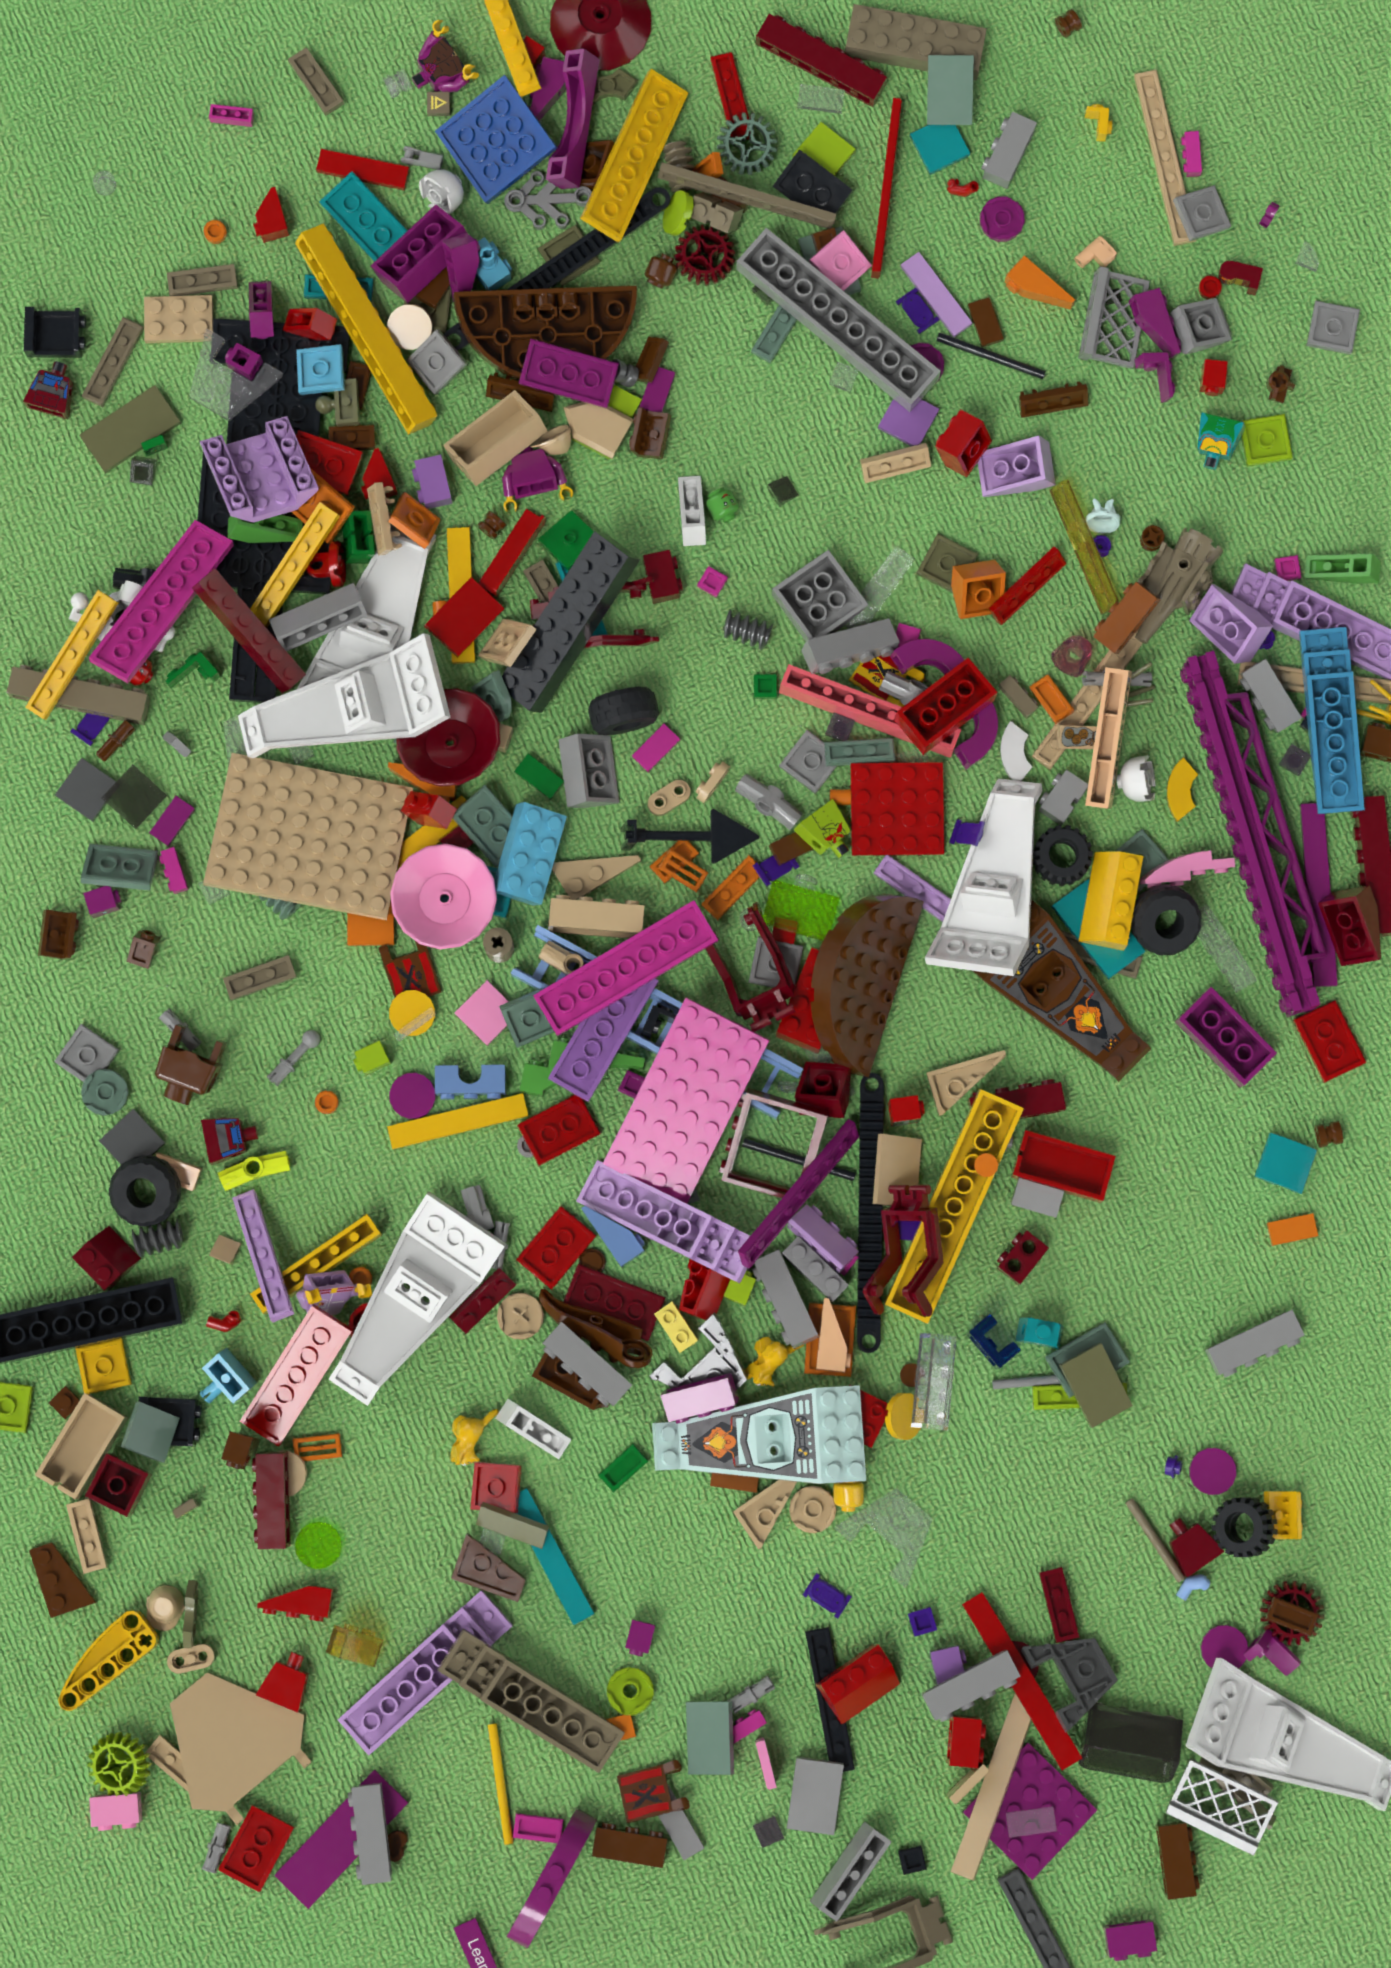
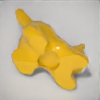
M769 1337L760 1338L754 1346L758 1358L748 1365L745 1370L748 1379L753 1377V1382L757 1386H775L772 1380L773 1372L785 1362L788 1355L804 1345L793 1349L792 1345L786 1347Z
M498 1409L490 1411L483 1419L465 1417L463 1415L455 1418L452 1423V1432L457 1437V1440L451 1449V1462H455L456 1465L466 1466L467 1464L480 1461L475 1454L474 1447L483 1433L484 1427L499 1413Z

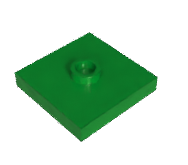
M571 510L540 536L538 542L569 572L594 531Z

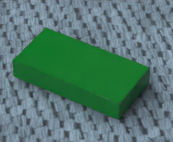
M527 754L514 770L515 774L549 800L553 798L564 784L563 779L530 754Z
M632 1444L598 1476L614 1493L641 1469L648 1460Z

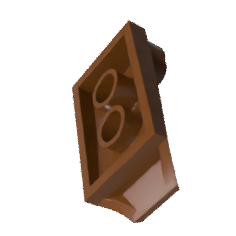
M544 1352L532 1377L592 1410L608 1408L609 1404L605 1406L596 1398L598 1393L593 1388L588 1391L578 1382L581 1378L575 1372L570 1375L560 1366L563 1362L557 1356L552 1359Z

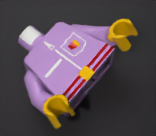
M345 1270L305 1274L303 1289L297 1292L296 1297L301 1308L305 1309L306 1312L315 1304L330 1315H337L352 1296H358V1298L371 1297L372 1289L371 1284H353Z

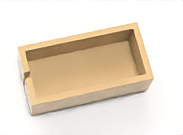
M514 390L443 446L452 462L477 486L544 435L547 429L539 414Z
M556 895V898H551L548 930L552 933L629 939L643 930L644 905H639V901L627 900L625 904L616 903L615 899H602V902H596L591 897H579V900H571L570 896Z
M84 1393L35 1473V1476L52 1486H58V1490L73 1499H80L98 1470L105 1454L110 1450L129 1417L94 1396Z

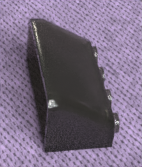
M1096 1703L1086 1713L1080 1747L1082 1759L1079 1760V1765L1089 1770L1168 1783L1173 1780L1180 1763L1183 1720L1176 1719L1173 1716L1154 1715L1147 1711L1138 1712L1125 1707L1116 1708L1106 1706L1103 1703Z

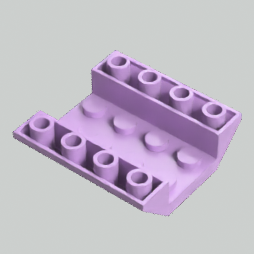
M287 416L265 422L266 433L225 444L222 435L200 441L230 516L253 523L299 509L318 491V485Z

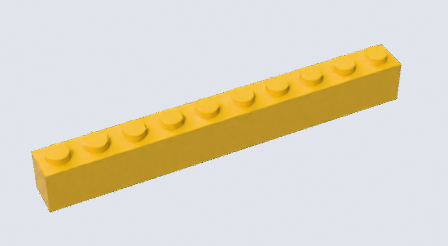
M324 224L301 232L295 242L297 248L409 435L430 426L438 416L434 405L429 402L422 385L418 383L413 375L412 368L404 360L400 348L394 343L389 329L384 326L377 309L372 306L368 299L367 292L356 279L355 272L346 262L344 253L339 250L332 233L327 230Z

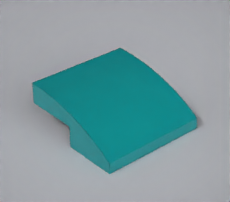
M1269 1133L1254 1177L1302 1194L1317 1150L1288 1138Z

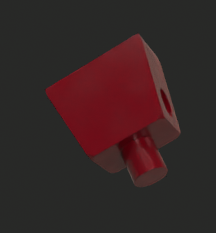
M1179 1517L1169 1524L1176 1537L1168 1543L1185 1577L1191 1576L1225 1552L1219 1548L1218 1543L1198 1523L1188 1528L1182 1518Z

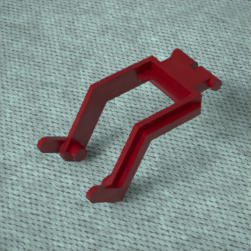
M646 577L632 582L626 581L619 593H630V599L642 598L641 592L646 591V585L654 583V577ZM554 587L552 592H548L549 601L555 594L558 587ZM531 599V620H538L549 602L539 603V599ZM645 629L633 630V635L591 636L583 649L599 646H646L660 642L659 637L645 635Z
M755 902L753 907L747 908L748 914L743 917L748 926L755 924L773 958L780 977L777 986L749 1000L741 999L736 982L715 943L707 947L706 951L724 982L735 1014L743 1017L744 1020L752 1017L754 1023L750 1024L752 1031L757 1032L772 1024L771 1018L775 1017L778 1021L796 1011L792 1003L788 1005L786 999L794 996L793 990L795 985L784 956L763 919L762 909L759 903ZM714 930V931H713L714 934H715L716 937L718 938V941H720V940H719V937H718V935H717V933H716L715 930Z
M889 1185L888 1191L890 1194H893L894 1201L890 1208L881 1210L886 1256L868 1280L862 1292L874 1314L881 1315L884 1311V1306L879 1297L882 1296L883 1289L902 1263L898 1221H922L924 1224L927 1257L909 1284L903 1287L902 1295L910 1304H917L923 1316L930 1317L933 1309L924 1291L944 1263L937 1207H929L928 1194L931 1193V1186Z

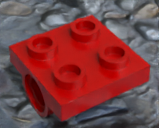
M860 1390L864 1445L872 1448L885 1422V1416H888V1410H886L888 1403Z

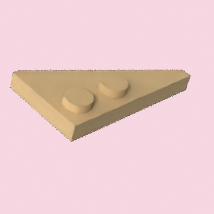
M638 855L554 862L552 871L566 894L570 896V899L579 900V897H584L640 863L641 859Z
M1005 1050L927 1072V1079L938 1115L942 1116L1005 1058Z
M778 1480L733 1511L758 1550L762 1548L797 1483L796 1481Z

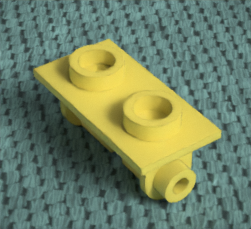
M673 1301L654 1313L679 1353L699 1341Z

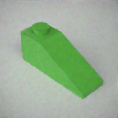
M285 515L274 516L254 523L230 516L228 518V538L247 543L294 542L302 530L303 522L298 518Z
M1373 554L1306 556L1305 579L1356 584L1379 583L1381 560Z

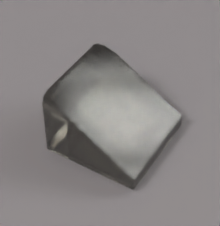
M134 456L131 460L129 482L152 486L157 460Z
M788 476L768 484V490L779 507L799 496Z

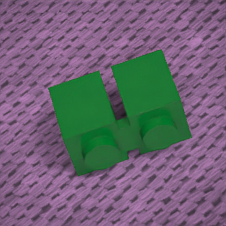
M352 511L342 526L343 540H346L344 543L346 564H368L375 555L373 535H369L372 532L371 511Z

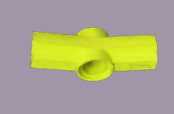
M287 1151L259 1157H249L239 1164L218 1172V1176L224 1190L229 1191L254 1179L291 1171ZM253 1162H258L260 1165V1170L256 1174H250L248 1171L249 1165Z

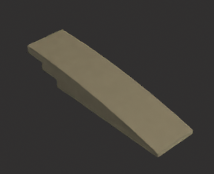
M465 1629L461 1631L437 1668L439 1672L479 1697L487 1705L600 1773L625 1734L620 1728Z

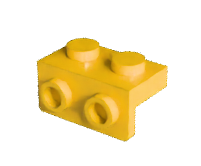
M1264 1491V1502L1269 1505L1267 1510L1272 1509L1274 1512L1272 1519H1277L1274 1529H1278V1531L1272 1537L1274 1539H1301L1303 1530L1301 1522V1492Z

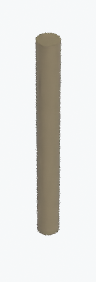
M1131 1498L1125 1502L1176 1581L1179 1583L1186 1577L1135 1500Z

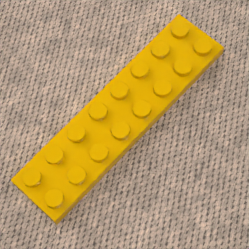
M653 69L647 72L580 217L581 220L616 242L622 240L689 92Z

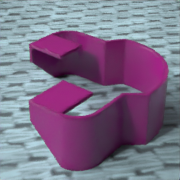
M1271 202L1259 225L1267 229L1280 206Z

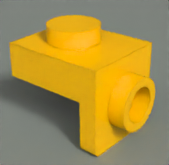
M1100 104L1087 106L1085 118L1098 119L1096 141L1105 142L1107 134H1111L1112 120H1108L1109 108H1105Z

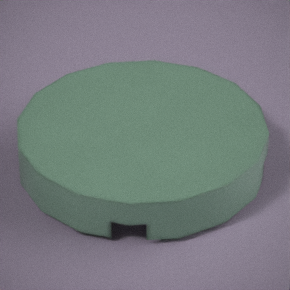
M96 1070L89 1074L82 1084V1101L95 1114L103 1116L113 1114L121 1110L127 1101V1084L123 1077L113 1070Z

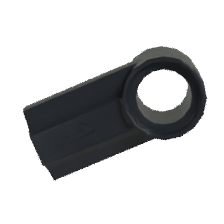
M115 568L113 588L120 589L125 581H131L144 586L156 570L142 568L139 571Z

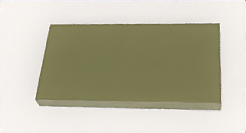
M154 385L79 436L106 474L142 450V442L159 435L163 436L180 425L181 422Z

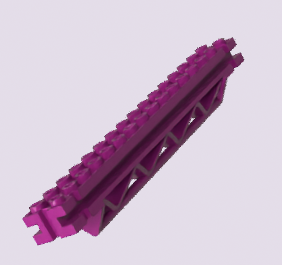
M1214 650L1206 652L1203 656L1197 657L1195 655L1188 657L1182 666V670H1180L1181 680L1183 684L1186 683L1189 687V692H1186L1189 705H1193L1195 710L1193 720L1195 726L1200 727L1202 735L1199 736L1202 748L1207 750L1208 757H1206V763L1209 771L1212 770L1215 777L1212 780L1215 792H1219L1221 797L1219 807L1221 813L1226 814L1228 823L1225 825L1228 836L1233 837L1235 844L1232 845L1235 858H1239L1241 864L1239 874L1241 879L1246 881L1248 889H1245L1248 902H1252L1254 907L1252 917L1254 923L1259 924L1261 933L1258 936L1261 946L1266 947L1268 954L1265 955L1266 964L1269 969L1272 968L1274 974L1272 984L1275 991H1280L1282 999L1278 1000L1280 1010L1286 1014V1017L1313 1011L1321 1004L1316 987L1313 985V977L1308 963L1327 957L1248 693L1227 694L1223 678L1220 676ZM1240 701L1245 717L1231 704ZM1230 719L1248 730L1249 737L1242 755L1240 754ZM1252 742L1264 780L1245 763ZM1249 783L1267 793L1268 801L1261 818L1259 817ZM1271 805L1283 844L1265 828ZM1269 847L1284 855L1287 860V865L1280 882L1278 881ZM1290 870L1292 871L1302 908L1284 892ZM1288 910L1305 920L1307 926L1299 947ZM1311 934L1316 954L1303 956Z

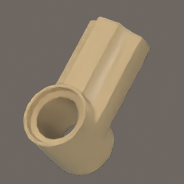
M551 941L544 945L539 955V959L565 973L566 976L573 972L567 968L570 963L576 962L580 967L584 966L583 960L579 955L572 954Z

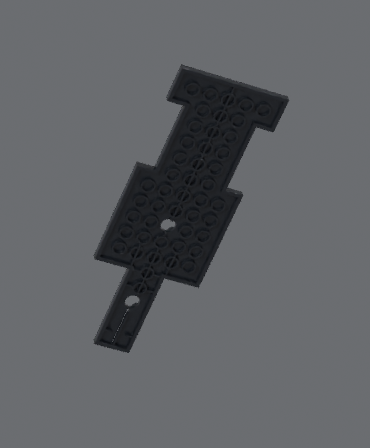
M214 319L211 365L227 366L225 356L231 347L234 348L236 343L261 355L263 361L252 381L232 370L226 444L266 433L265 422L285 416L288 417L295 435L300 430L319 437L321 413L317 411L315 403L319 397L323 396V393L306 395L298 393L296 349L341 344L343 347L344 373H347L350 335L345 327L335 326V332L331 340L317 341L285 332L283 330L285 323L273 322L274 336L258 339L256 337L251 338L250 321ZM241 360L239 365L244 366L247 361ZM203 452L197 521L228 538V518L230 513ZM292 512L281 514L293 518H298ZM230 539L233 541L234 546L216 570L232 589H238V596L251 608L293 542L247 543ZM324 541L317 553L329 552L330 543ZM314 562L311 568L314 570L320 569L323 562ZM305 570L291 592L329 594L331 578H315L310 576L307 570ZM283 605L276 616L283 614ZM270 624L267 629L277 640L273 628ZM235 638L233 642L229 700L263 703L276 698L277 687L258 665L256 671L257 663Z

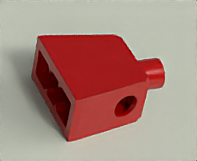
M291 1652L286 1664L277 1661L260 1686L256 1696L294 1712H300L309 1673L299 1670L304 1656Z

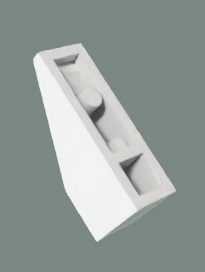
M701 476L678 477L683 546L706 545Z
M507 1399L495 1418L557 1459H560L572 1440L510 1399Z

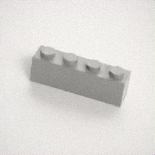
M352 583L273 617L269 621L278 642L288 651L368 615L356 587Z
M888 618L809 639L801 651L811 674L819 672L820 674H825L833 668H847L859 661L866 663L878 656L888 657L898 646L899 639Z
M777 1250L757 1259L754 1263L756 1267L752 1271L757 1282L763 1281L765 1289L762 1290V1293L767 1303L771 1301L775 1310L771 1312L776 1323H782L785 1331L781 1332V1335L786 1345L791 1344L793 1349L819 1338L780 1251Z
M1290 1310L1206 1349L1205 1352L1216 1375L1223 1374L1225 1378L1236 1373V1367L1242 1364L1247 1368L1258 1362L1257 1357L1265 1354L1268 1358L1279 1353L1278 1348L1285 1344L1289 1348L1300 1343L1299 1338L1304 1336V1333L1293 1310Z
M562 1322L542 1343L546 1346L543 1351L552 1359L557 1356L563 1362L560 1366L570 1375L575 1372L581 1378L578 1382L588 1391L593 1388L598 1393L596 1398L605 1406L608 1404L614 1406L632 1386L630 1382Z
M1003 1650L922 1692L921 1695L935 1721L940 1719L943 1722L954 1716L953 1711L959 1708L964 1711L974 1706V1700L980 1697L983 1700L996 1694L995 1689L1001 1686L1004 1689L1017 1683L1016 1679L1020 1677V1674L1008 1651Z
M382 1782L353 1786L351 1788L352 1792H348L349 1807L354 1809V1816L351 1817L352 1831H356L357 1840L353 1841L354 1854L359 1855L360 1865H356L357 1879H362V1885L390 1882L393 1877Z
M864 1822L810 1902L837 1922L892 1841Z

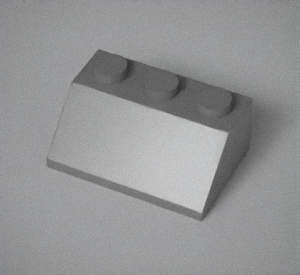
M577 733L559 739L567 807L589 808L618 804L619 797L611 736Z

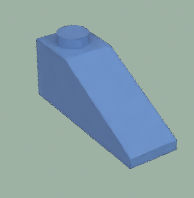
M587 1206L581 1208L621 1268L644 1253L642 1247L645 1243L638 1233L633 1235L630 1230Z

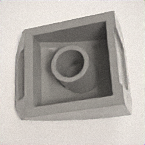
M1217 298L1180 305L1170 313L1174 321L1173 330L1175 336L1179 338L1181 343L1180 351L1185 355L1209 349L1232 340L1229 325Z

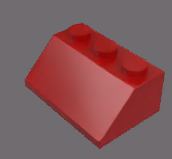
M872 1644L815 1685L839 1722L844 1724L900 1685V1682L891 1662L880 1645Z

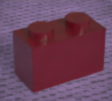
M670 549L643 555L646 576L654 577V583L648 584L652 603L656 604L680 599L679 591H683L681 578H676L675 569H678L676 556H671Z

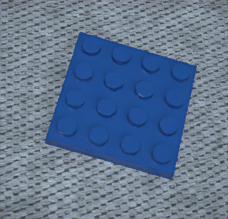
M506 75L502 76L435 130L438 137L486 204H489L558 148Z

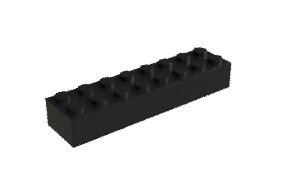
M594 531L535 623L534 628H536V631L512 666L507 667L502 675L509 695L529 711L543 712L640 561L638 557L609 535Z
M171 1277L0 1314V1364L186 1325L177 1279Z

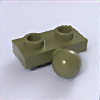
M356 378L344 379L345 390L334 391L335 399L321 396L316 400V409L322 414H328L335 408L337 427L360 425L358 380Z

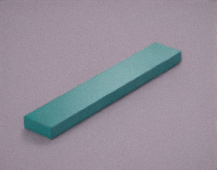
M528 1488L519 1492L518 1513L515 1514L547 1525ZM548 1530L543 1548L540 1549L532 1545L531 1547L572 1624L575 1625L592 1616L594 1612L551 1531Z

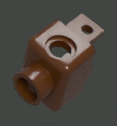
M176 1024L169 1043L162 1047L155 1076L168 1082L163 1096L178 1103L189 1105L194 1093L202 1095L212 1090L223 1066L220 1064V1060L227 1042L222 1040L216 1041L211 1057L207 1059L196 1053L179 1048L186 1026Z

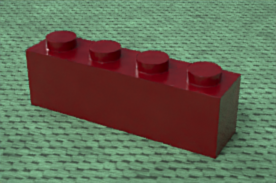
M1055 1079L1041 1081V1085L1032 1087V1083L1018 1085L1017 1090L1009 1091V1087L995 1089L996 1093L993 1094L1024 1108L1019 1119L1059 1113L1066 1110L1061 1082L1055 1083ZM978 1092L972 1093L973 1097L968 1099L969 1111Z
M288 1451L259 1452L252 1459V1470L256 1472V1481L253 1482V1495L256 1496L257 1503L253 1508V1517L257 1519V1529L254 1530V1542L258 1543V1549H286L291 1546Z

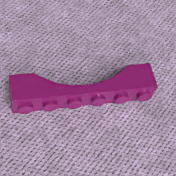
M586 49L568 50L565 54L563 76L567 92L566 125L558 148L549 158L546 180L560 189L580 188L600 60Z

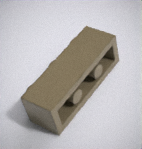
M1009 675L999 684V689L1026 719L1037 711L1038 703L1035 699H1031L1028 696L1029 693L1024 687L1021 688L1019 686V681L1015 677L1012 678Z

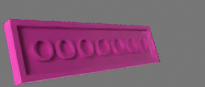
M194 520L89 656L90 662L129 683L195 597L196 593L192 587L214 568L218 567L234 546L233 541Z
M693 900L536 993L533 997L554 1032L559 1036L718 942V938Z

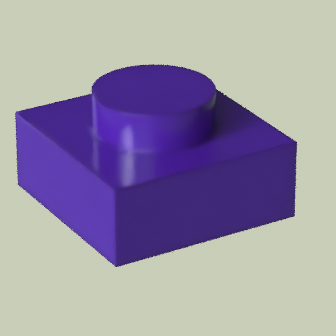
M931 1607L907 1613L914 1637L937 1630Z

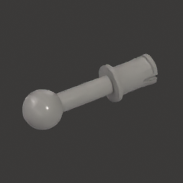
M315 1030L306 1031L302 1036V1043L286 1060L281 1058L279 1060L280 1063L267 1075V1078L272 1083L275 1082V1085L278 1087L290 1072L295 1071L292 1066L309 1048H315L319 1045V1033Z

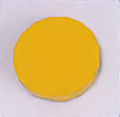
M406 990L398 994L392 1000L389 1008V1019L393 1027L399 1033L407 1036H418L426 1032L432 1026L435 1018V1007L432 1000L425 993L417 990Z
M897 1393L887 1404L888 1416H885L886 1427L892 1437L900 1440H910L921 1429L923 1409L921 1402L915 1395L911 1393Z

